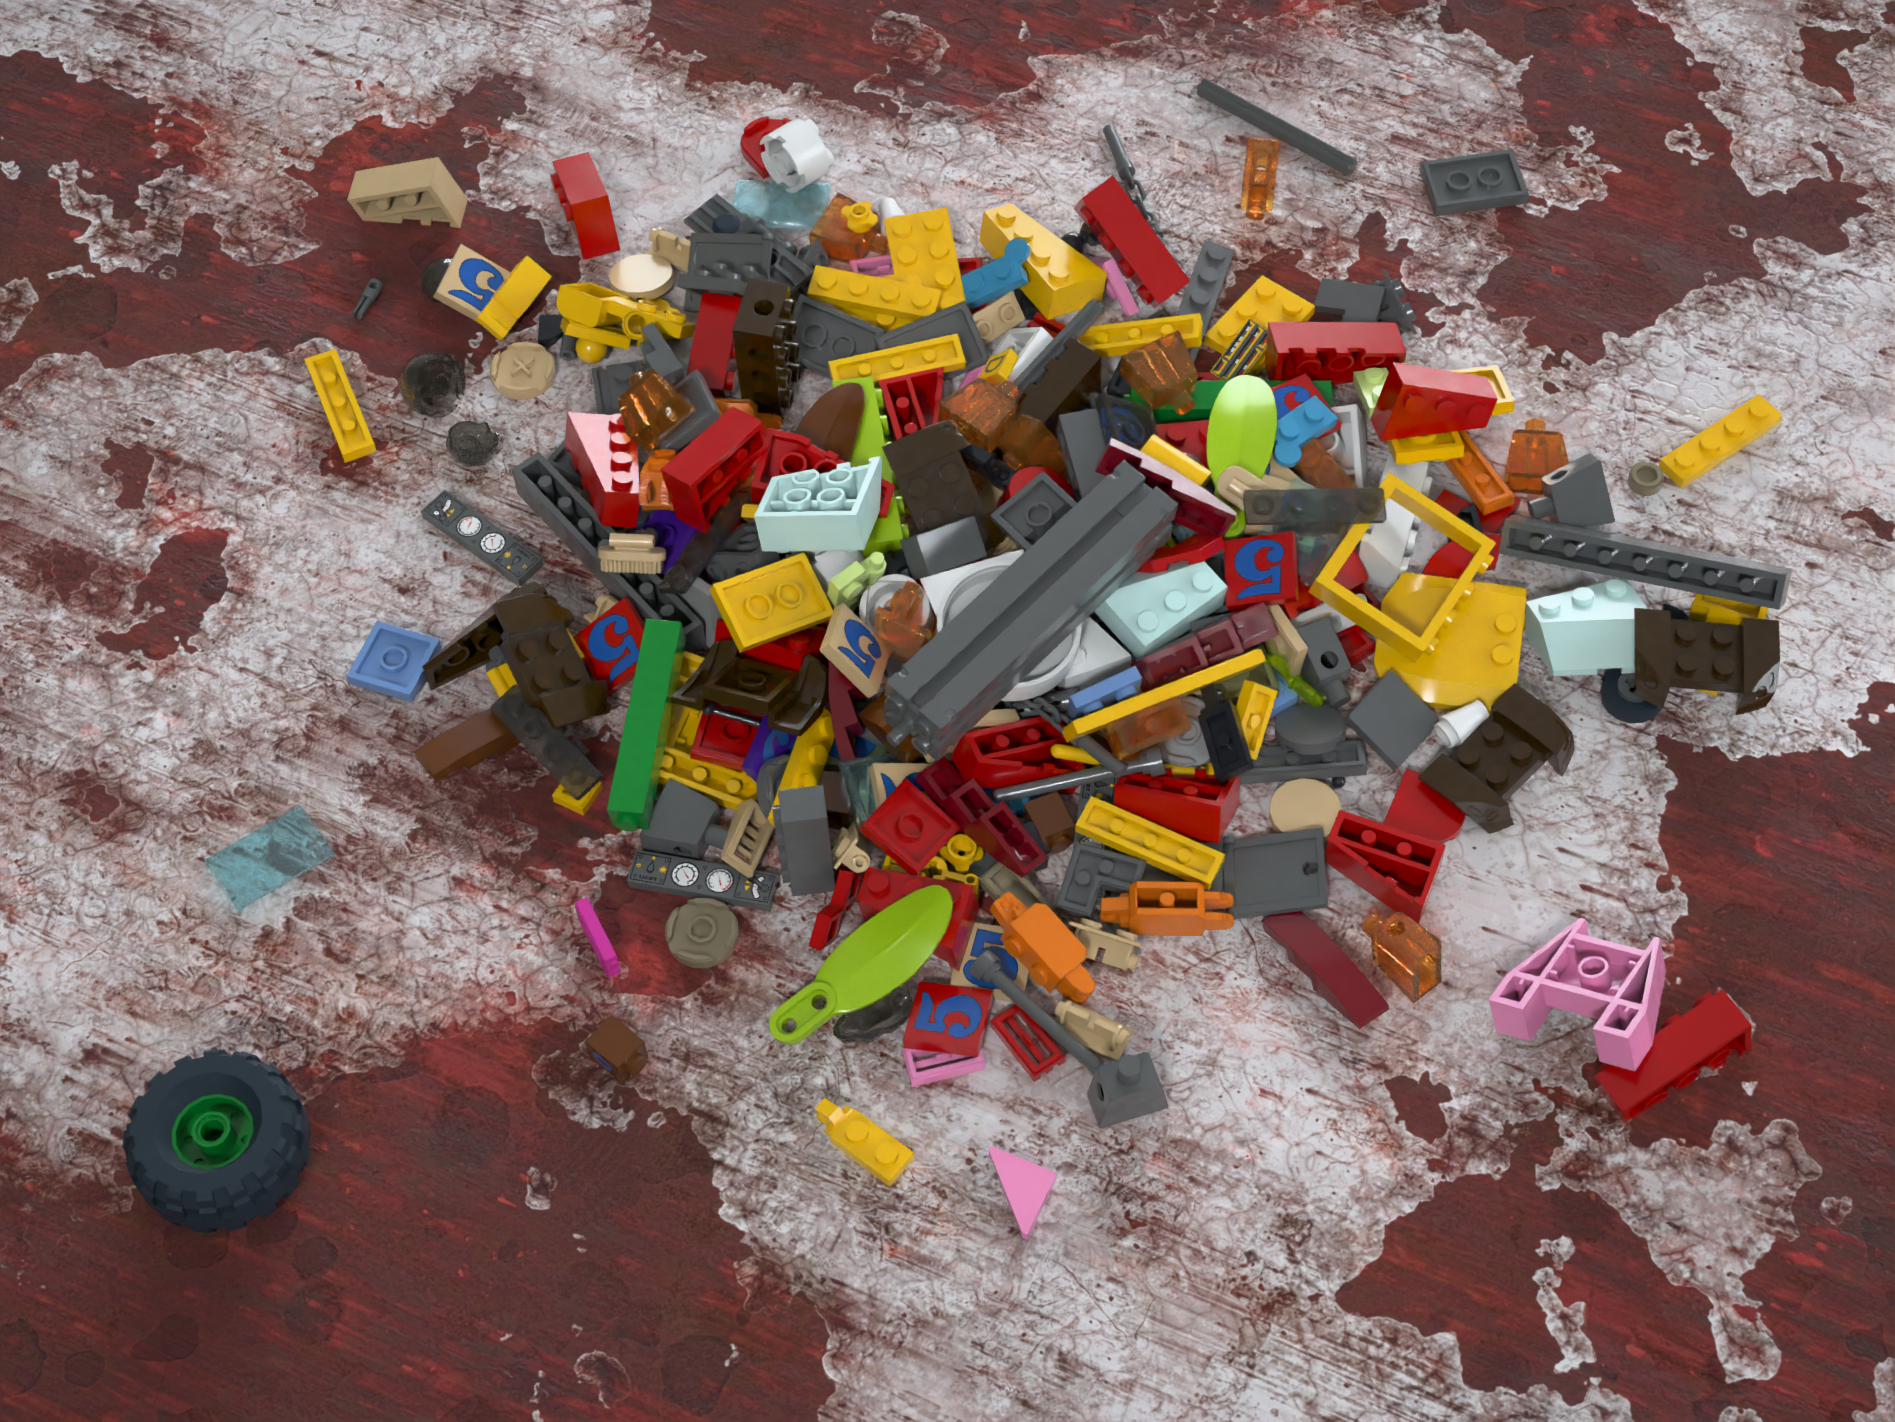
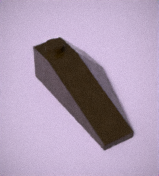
M533 581L525 586L514 588L496 602L530 593L547 594L544 586ZM492 606L422 666L430 690L493 661L490 659L488 652L492 647L500 646L503 642L500 635L504 630Z

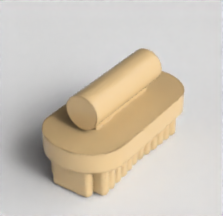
M1240 466L1228 467L1218 479L1217 489L1219 494L1255 519L1268 521L1278 514L1282 505V497L1279 491Z
M610 533L609 545L598 548V558L601 559V571H609L610 573L660 574L663 571V560L666 559V549L654 547V535Z

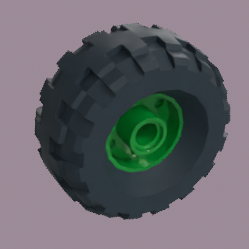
M219 1049L204 1051V1057L192 1059L191 1056L187 1055L174 1061L176 1067L164 1075L159 1071L147 1082L148 1091L145 1095L137 1096L128 1114L131 1122L126 1125V1130L123 1131L122 1147L126 1154L125 1164L134 1185L147 1204L158 1212L164 1220L178 1227L181 1224L190 1227L194 1232L202 1233L216 1232L217 1228H226L228 1232L247 1227V1221L261 1216L263 1220L277 1209L275 1204L282 1197L288 1198L300 1183L298 1175L308 1165L311 1152L309 1146L311 1130L307 1113L296 1090L285 1075L272 1063L267 1065L260 1061L257 1055L243 1051H235L233 1055H230L225 1050Z

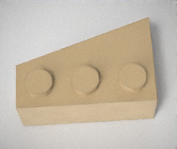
M439 157L356 171L347 199L363 221L402 224L403 219L421 220V225L431 226L432 221L450 222V227L455 228L461 227L468 201Z

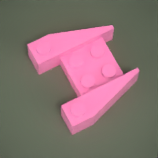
M1578 919L1506 974L1489 998L1496 1032L1530 1042L1553 1008L1598 1019L1593 1027L1599 1061L1636 1071L1653 1045L1666 974L1660 938L1654 937L1647 949L1641 950L1590 937L1586 920Z

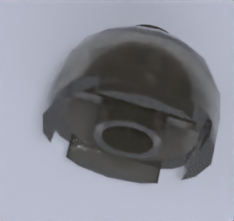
M430 350L414 355L407 360L399 376V391L404 402L411 410L434 419L446 417L457 408L458 404L453 403L457 400L459 394H464L466 386V375L462 364L458 360L453 359L451 355L439 351Z

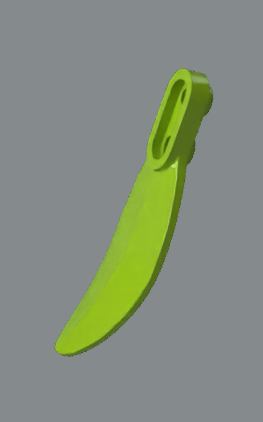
M1240 375L1229 380L1218 394L1209 419L1206 450L1208 470L1212 472L1211 480L1215 487L1214 496L1237 512L1234 523L1231 524L1223 537V542L1240 539L1243 536L1247 513L1219 494L1217 482L1220 475L1228 467L1240 466L1259 479H1262L1274 448L1277 430V409L1274 395L1269 385L1261 378L1255 376Z
M940 885L921 888L888 906L856 929L825 960L817 972L813 983L804 987L772 1013L769 1020V1029L773 1037L784 1045L798 1044L832 1017L865 1008L883 999L907 982L927 962L948 928L953 909V900L950 892ZM820 998H825V1007L815 1009L816 1001ZM788 1022H796V1028L793 1032H785V1026Z

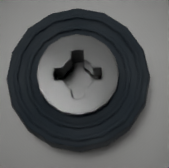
M1614 668L1604 676L1600 689L1601 701L1607 712L1616 719L1627 723H1643L1653 719L1661 711L1662 708L1637 696L1635 673L1621 674L1620 668Z

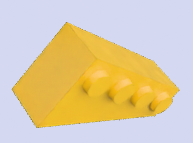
M1011 203L984 211L979 242L995 260L1005 256V247L1013 239L1021 238L1029 244L1030 255L1022 263L1029 283L1019 288L1047 320L1080 310L1092 299H1097L1100 303L1102 302L1107 272Z

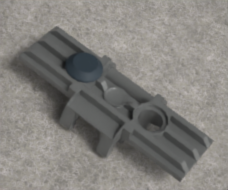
M717 193L683 220L696 233H773L769 281L789 284L791 295L812 278L814 271L796 257L798 249L793 243L785 242L765 226V221L759 216L750 219L746 213L742 214Z

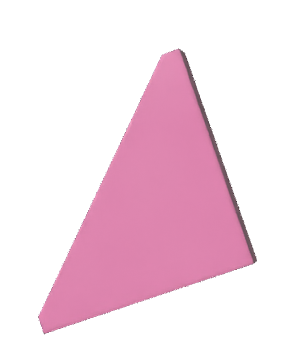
M1089 258L1090 261L1108 273L1104 288L1107 295L1113 300L1115 298L1118 299L1126 316H1132L1137 313L1139 309L1114 258Z
M991 1146L989 1157L1000 1180V1185L1016 1219L1022 1238L1028 1240L1057 1179V1173Z

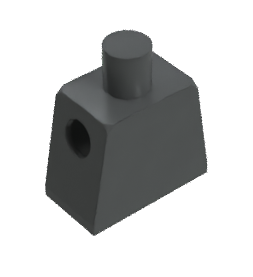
M1592 454L1584 455L1541 478V485L1544 496L1527 501L1531 518L1541 519L1549 516L1552 522L1582 528L1615 522L1602 463Z
M1325 617L1297 628L1296 631L1308 647L1299 675V680L1308 695L1313 700L1326 696L1333 708L1345 705L1351 700V696L1345 687L1351 672V665L1329 618Z
M669 778L652 810L649 830L642 829L640 837L644 851L701 861L709 845L723 850L729 829L720 826L719 806L714 801Z
M1149 1052L1125 1055L1120 1060L1099 1066L1095 1070L1087 1092V1098L1099 1129L1157 1112L1169 1106Z

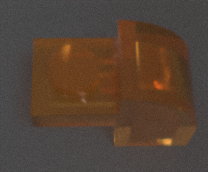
M908 580L903 589L898 588L894 593L890 603V607L893 608L892 611L878 606L875 614V629L883 647L889 655L904 664L933 638L930 629L911 621L924 594L919 585Z

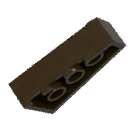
M1072 336L1063 344L1066 349L1063 355L1058 360L1052 357L1044 366L1046 372L1038 384L1034 385L1030 382L1022 391L1023 394L1020 397L1018 407L1014 408L1010 405L983 437V444L994 451L1001 461L1016 472L1031 467L1035 459L1044 450H1049L1054 446L1058 439L1056 428L1059 415L1079 412L1086 408L1090 410L1092 407L1089 394L1095 392L1101 395V356Z

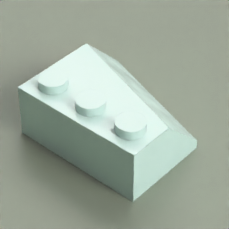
M881 456L869 458L868 465L851 468L850 462L837 464V469L819 474L815 469L772 477L754 515L762 551H776L778 553L810 551L818 553L822 551L855 552L864 550L880 512Z
M1188 561L1171 563L1167 566V571L1158 573L1135 572L1094 612L1138 659L1175 641L1191 629V621L1204 619L1223 606L1228 586L1205 561L1189 565Z
M1612 579L1607 582L1527 601L1525 635L1553 676L1597 675L1601 669L1620 668L1621 674L1635 673L1634 608H1648L1627 579Z

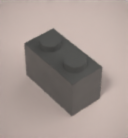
M974 516L900 540L913 580L942 573L952 568L976 563L975 560L987 556Z

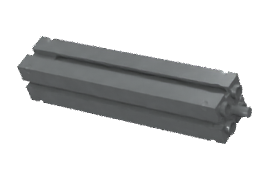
M1123 460L1114 469L1113 474H1108L907 661L900 672H896L886 681L885 696L887 698L884 701L883 715L887 724L893 729L886 735L887 741L896 747L911 733L913 735L911 738L913 746L924 755L929 754L938 761L947 752L949 746H954L1150 559L1157 548H1161L1170 539L1173 527L1170 522L1175 519L1178 503L1157 486L1152 490L1144 483L1146 477Z

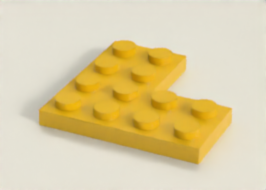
M947 207L885 218L884 224L894 275L879 278L942 290L943 297L938 311L966 301ZM834 305L835 309L884 329L886 332L914 322V320Z
M1498 365L1451 370L1453 372L1488 378L1498 397L1491 416L1514 412L1515 401ZM1458 431L1387 440L1396 465H1412L1417 462L1433 460L1447 461L1451 458L1464 456V444Z

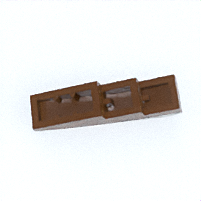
M521 696L477 714L447 730L415 750L414 754L416 760L438 782L463 764L469 770L493 752H496L501 757L549 724V721L542 708H529L524 697Z

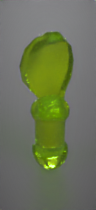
M1267 654L1265 656L1266 662L1284 676L1290 690H1294L1315 708L1323 704V696L1306 683L1301 675L1292 676L1289 666L1283 658L1275 654Z

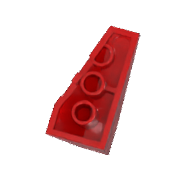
M767 428L766 436L770 447L757 463L751 484V503L754 505L760 504L772 477L815 469L819 474L827 473L837 469V464L846 462L840 460L838 454L830 450L826 452L811 444L810 439L800 434ZM882 478L880 512L877 518H887L895 490V485Z

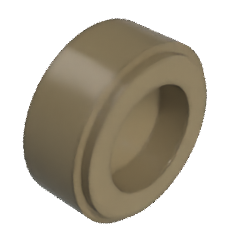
M1639 462L1630 470L1628 486L1638 495H1654L1661 489L1664 480L1663 471L1654 463Z

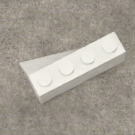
M1389 453L1379 487L1390 472L1428 497L1433 477L1427 476L1429 462L1396 465L1392 454ZM1390 498L1363 535L1359 551V558L1369 579L1363 583L1389 589L1392 588L1403 572L1408 571L1410 558L1405 557L1407 550H1414L1418 531L1412 530L1414 523L1421 524L1422 519Z

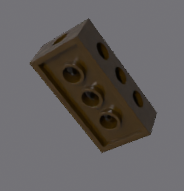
M750 278L732 329L741 399H752L758 405V413H771V415L775 413V415L778 414L783 419L786 408L790 409L793 404V385L800 382L802 374V364L797 361L800 343L795 342L798 324L797 321H793L795 300L790 298L789 284Z

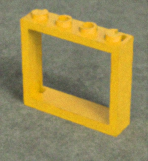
M1389 472L1308 592L1415 663L1422 653L1429 656L1440 640L1435 634L1441 626L1447 629L1456 617L1458 611L1453 607L1459 599L1463 602L1466 601L1477 585L1471 581L1476 572L1483 575L1493 561L1494 557L1489 553L1496 542ZM1389 498L1474 554V557L1420 637L1333 580Z

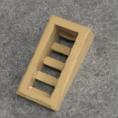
M752 798L738 804L720 857L747 878L753 876L775 828L765 818L759 803ZM750 822L752 825H754L756 827V830L747 825V823ZM743 832H746L748 835L753 837V840H750L748 837L743 835ZM739 841L750 848L749 852L738 844ZM736 851L746 858V863L734 855V852Z

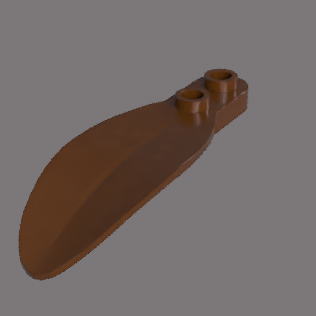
M844 383L826 392L805 414L795 434H800L810 439L811 444L826 452L830 450L838 454L840 460L846 463L850 462L865 407V391L863 387L858 383ZM791 551L788 553H779L783 560L786 559V554H792Z

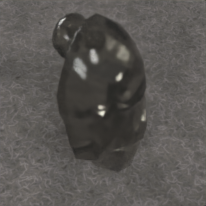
M896 987L883 999L860 1010L843 1014L833 1027V1035L842 1043L861 1042L868 1044L883 1034L896 1031L909 1018L913 1007V1000L909 990L905 987Z

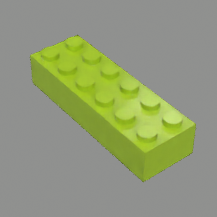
M872 376L832 382L833 388L844 383H858L865 391L864 412L850 465L853 467L868 465L869 458L881 456V478L895 485L887 518L876 519L865 549L861 550L865 559L874 552L882 554L889 550L896 552L902 549L900 540L909 538L908 525L904 523L903 518L905 516L902 496H899V488L893 471L882 449L883 446L891 443V441L889 442L887 436L889 435L887 417L883 414L882 410L884 409L881 388H874Z

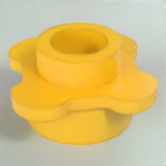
M861 201L852 206H844L842 208L841 214L847 219L848 229L856 233H864L878 222V217L873 214L871 210L872 204L869 201Z
M965 834L953 836L949 840L948 845L944 846L939 852L940 858L944 861H949L958 873L968 872L969 866L975 861H980L984 854L983 849L977 846ZM958 852H963L965 854L963 856H960Z

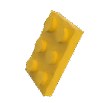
M1262 275L1204 335V344L1223 354L1249 318L1268 330V322H1307L1315 313V305ZM1265 356L1253 371L1256 375L1265 367Z
M805 553L713 584L709 589L740 653L828 621L833 613V609Z

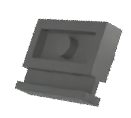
M639 361L606 366L607 369L598 371L597 368H592L598 414H632L639 420L644 419L646 403Z

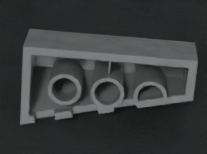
M823 785L778 790L779 805L772 806L783 883L791 884L792 896L834 891L835 878Z

